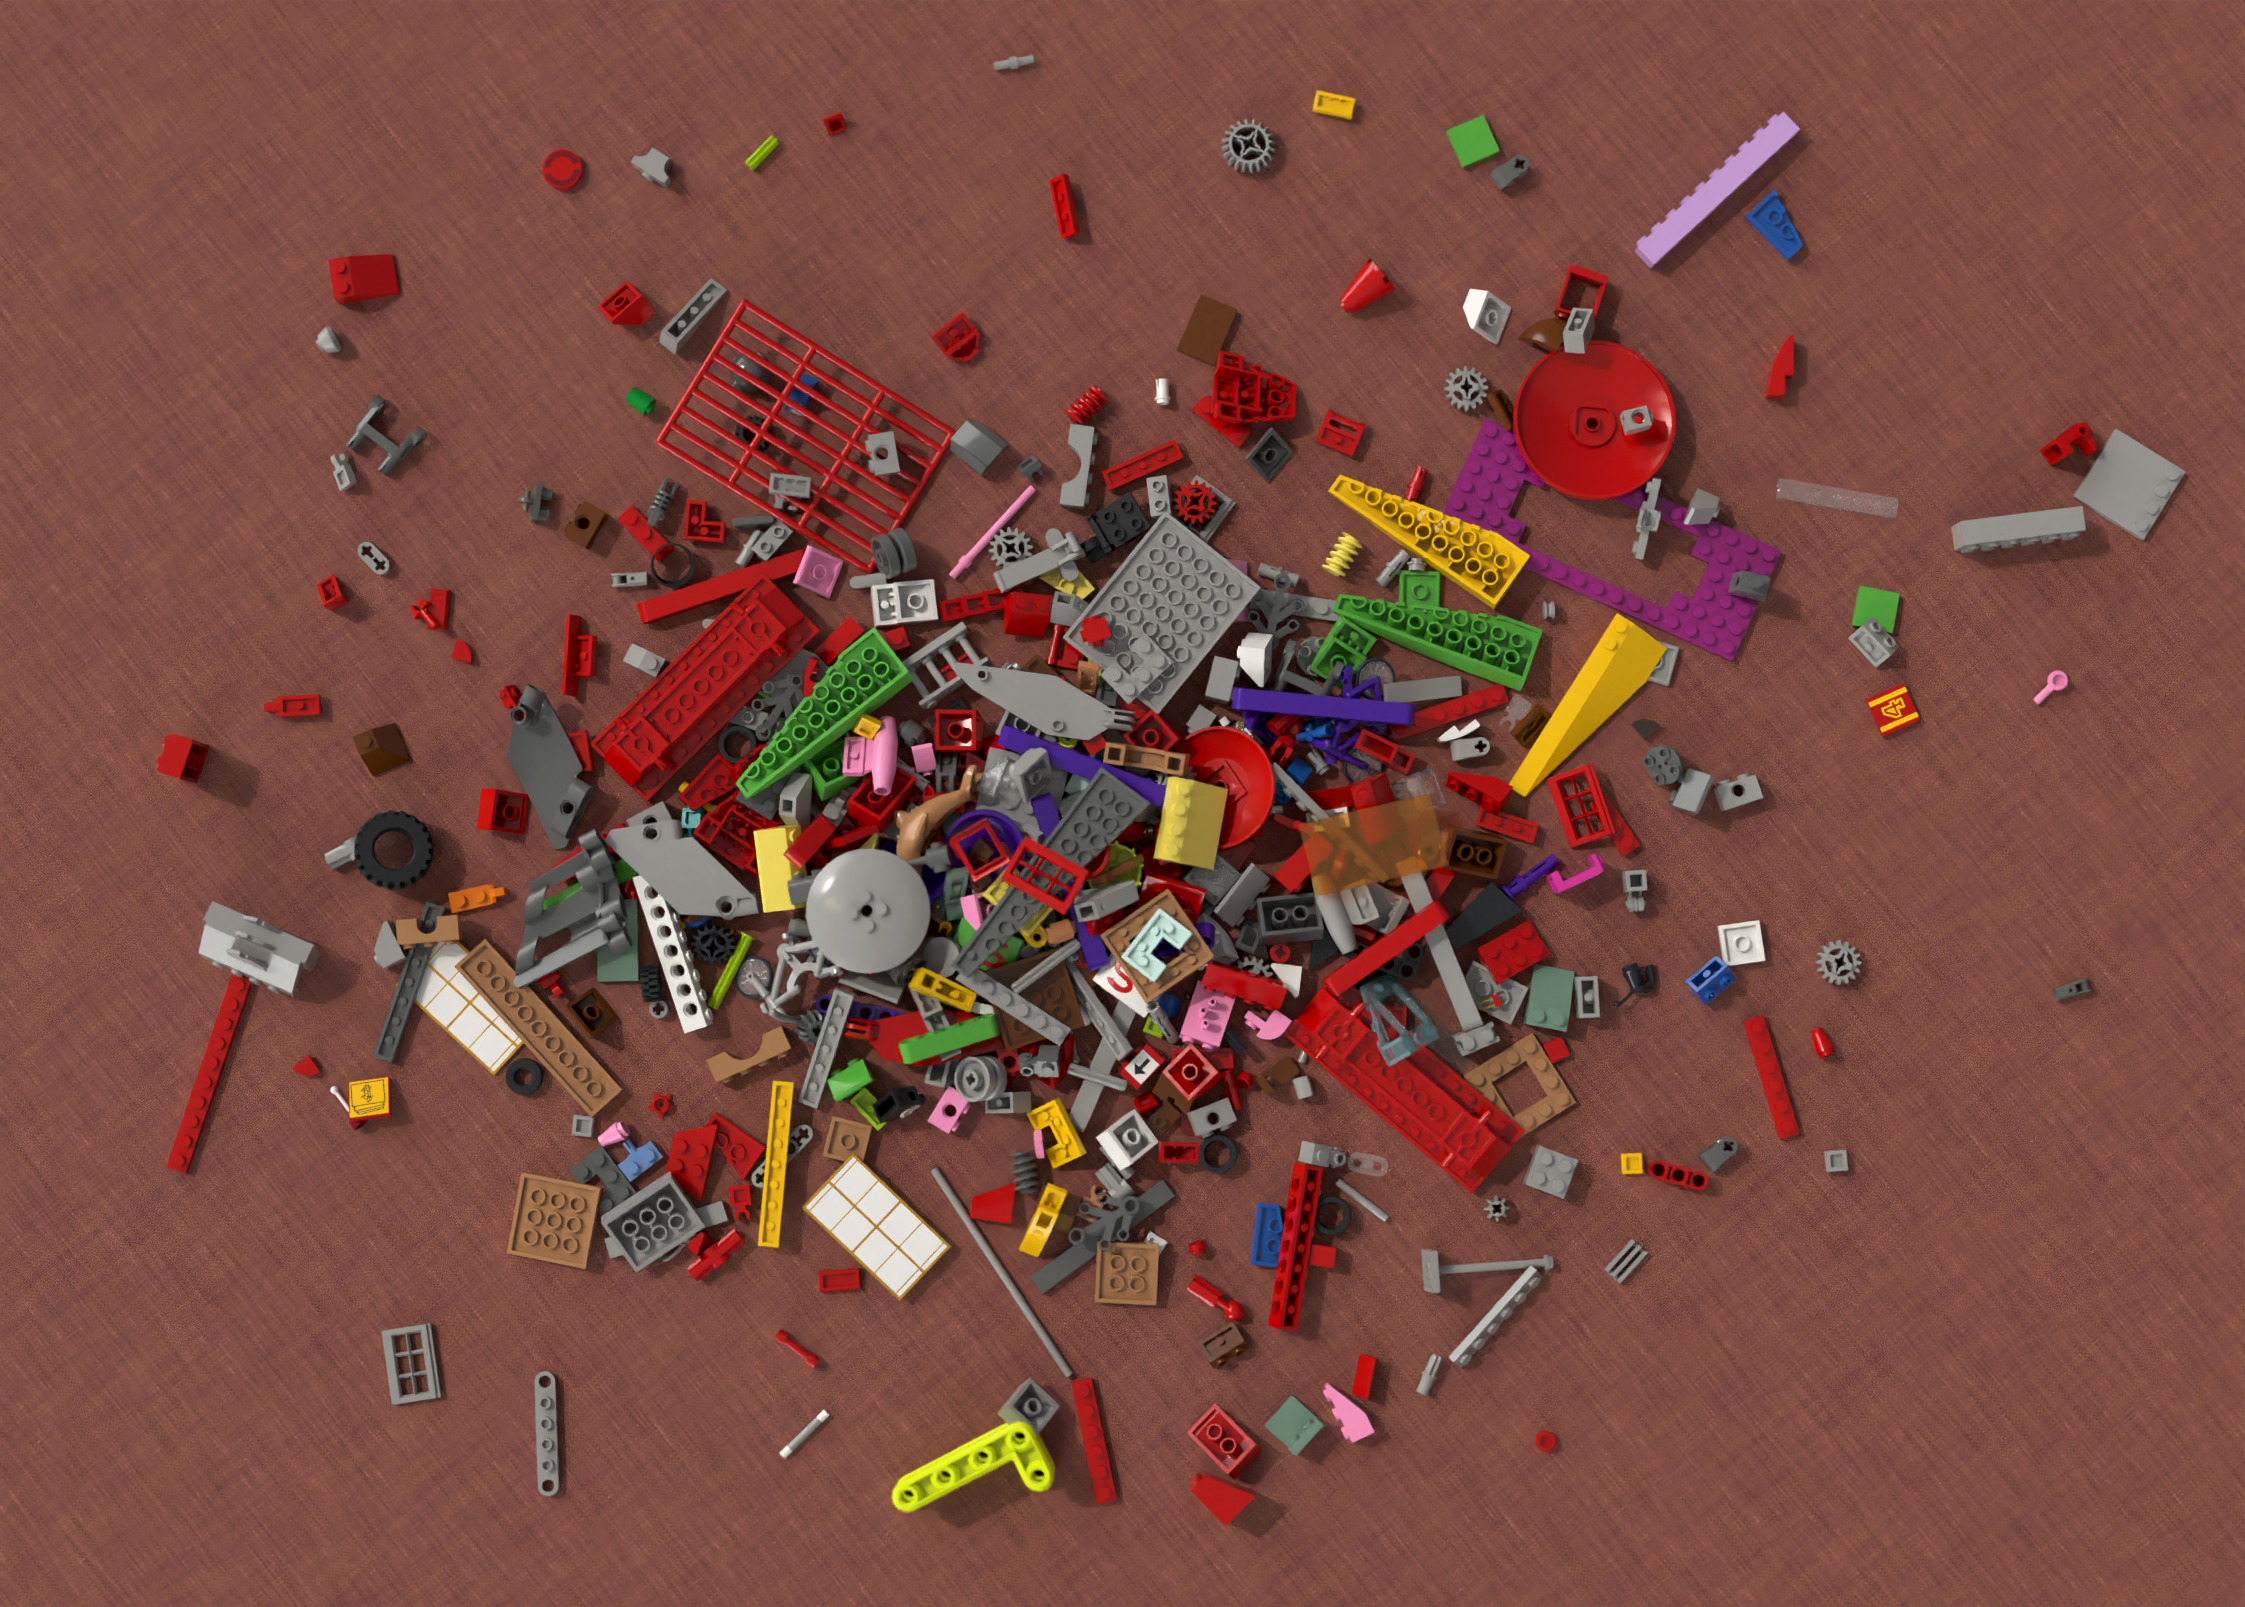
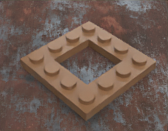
M1169 889L1100 935L1146 1004L1215 958ZM1160 908L1189 930L1192 935L1183 945L1186 952L1168 963L1166 969L1154 983L1121 956L1131 945L1129 941L1139 935Z
M1530 1033L1463 1075L1465 1081L1525 1130L1520 1137L1576 1103L1533 1033ZM1526 1061L1547 1096L1513 1117L1492 1082Z

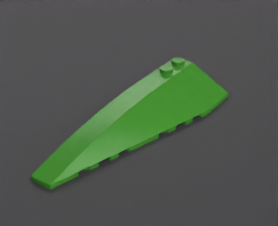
M1339 594L1333 609L1334 614L1345 617L1356 625L1408 649L1521 691L1543 631L1542 629L1501 615L1495 617L1487 616L1486 613L1472 614L1464 610L1450 611L1448 608L1420 604L1413 606L1406 605L1405 602L1396 601V603L1384 602L1383 599L1369 600L1365 597Z
M875 628L868 631L838 656L836 663L829 667L823 679L813 687L812 695L803 699L785 721L784 727L772 737L771 743L759 753L758 759L751 763L737 780L736 785L747 799L764 790L819 753L853 728L863 713L870 715L914 680V677Z

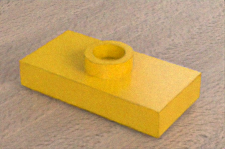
M1317 90L1312 111L1351 120L1356 99Z

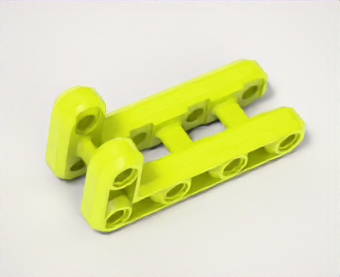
M1023 1421L1011 1424L1006 1422L904 1475L899 1479L894 1488L892 1499L898 1509L904 1512H911L1009 1461H1014L1028 1488L1033 1491H1043L1049 1488L1054 1481L1055 1464L1040 1434L1036 1435L1030 1424ZM1022 1432L1025 1437L1019 1438L1016 1433ZM979 1452H985L988 1456L983 1457ZM1041 1470L1044 1472V1474L1038 1475L1035 1473V1471ZM942 1471H947V1472H949L951 1475H950V1476H946V1475L943 1474ZM906 1490L911 1491L913 1495L907 1494Z

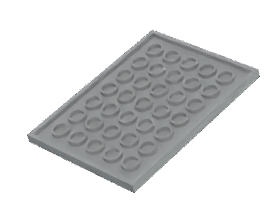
M1165 511L1062 638L1090 661L1100 664L1099 668L1103 671L1116 661L1130 675L1144 662L1130 646L1146 633L1173 661V664L1137 697L1147 707L1159 714L1261 587ZM1100 614L1101 618L1105 617L1112 638L1105 640L1104 645L1094 648L1093 645L1089 646L1087 642L1083 643L1079 631L1083 630V620Z

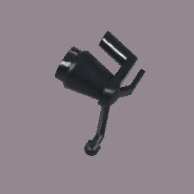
M1637 962L1621 968L1622 975L1630 986V993L1622 1001H1616L1614 1007H1620L1634 993L1647 994L1655 990V988L1643 990L1656 983L1653 964L1646 966L1648 981L1644 983L1641 969Z

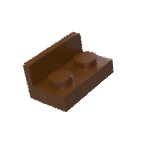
M1233 1321L1198 1342L1213 1368L1224 1366L1229 1359L1242 1355L1245 1349L1248 1348Z

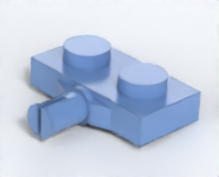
M628 1139L623 1145L630 1154L618 1167L631 1182L660 1160L663 1155L652 1140L644 1146L636 1148Z

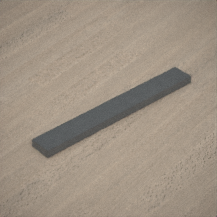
M426 901L420 919L423 932L430 934L436 929L437 917L445 916L446 907ZM424 943L416 944V948L409 950L373 1057L394 1063L434 946L424 947Z
M1163 1179L1138 1197L1141 1202V1211L1138 1215L1132 1217L1129 1230L1175 1196ZM1130 1203L1127 1205V1209L1134 1210L1135 1205ZM1124 1216L1116 1219L1110 1241L1118 1239L1117 1232L1122 1227ZM1106 1226L1086 1236L1082 1244L1073 1245L1030 1277L1042 1294L1097 1254V1241L1102 1240ZM1121 1231V1232L1119 1233V1237L1122 1236V1235H1123L1124 1233H1126V1232H1125V1231Z

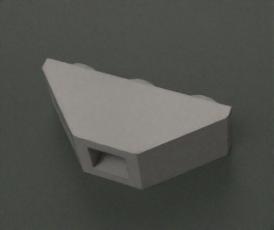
M795 771L780 794L779 815L786 825H801V832H803L810 825L813 775Z

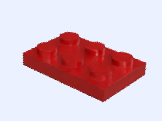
M1147 871L1136 909L1138 910L1169 889L1191 923L1195 924L1206 889Z
M1529 920L1476 950L1496 985L1550 955Z

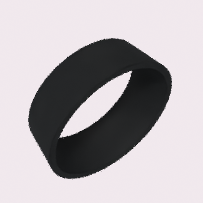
M669 543L659 547L651 560V571L654 578L666 587L675 588L686 584L695 572L694 556L688 548L681 544ZM675 545L681 547L689 556V571L678 581H666L660 578L654 569L655 555L666 546Z

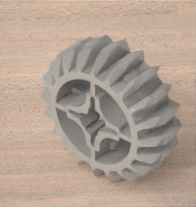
M1244 119V124L1242 125L1238 120L1236 122L1237 128L1234 125H1230L1231 132L1225 131L1227 138L1222 139V143L1225 144L1222 146V151L1226 153L1223 157L1224 159L1230 158L1228 165L1235 163L1234 170H1237L1240 166L1242 167V173H1245L1246 168H1249V173H1253V168L1255 167L1259 172L1261 171L1260 164L1263 167H1267V161H1272L1273 159L1270 154H1275V149L1272 148L1276 145V142L1272 140L1274 134H1267L1270 130L1269 127L1262 129L1263 122H1260L1257 126L1255 119L1252 120V124H1248V119ZM1244 132H1252L1248 137L1238 136ZM1258 136L1264 141L1265 151L1260 149V146L1256 143ZM1233 141L1241 148L1239 157L1233 151ZM1252 141V147H1249L1245 151V145H1248ZM1250 155L1260 156L1254 160H1245Z

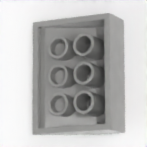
M671 1171L601 1216V1224L635 1272L641 1270L705 1227Z

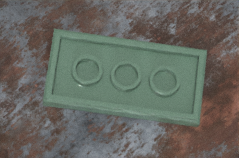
M624 899L627 910L626 926L631 938L632 947L616 955H613L614 953L608 944L597 949L598 982L639 981L638 900Z

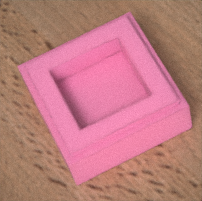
M1034 1130L1036 1158H1045L1042 1130Z

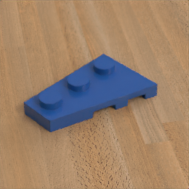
M1257 1202L1250 1264L1277 1267L1283 1224L1280 1208L1277 1204Z

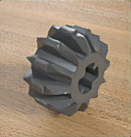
M816 1009L813 1011L807 1010L806 1015L800 1014L802 1019L796 1021L798 1027L795 1030L802 1041L812 1045L818 1041L826 1014Z

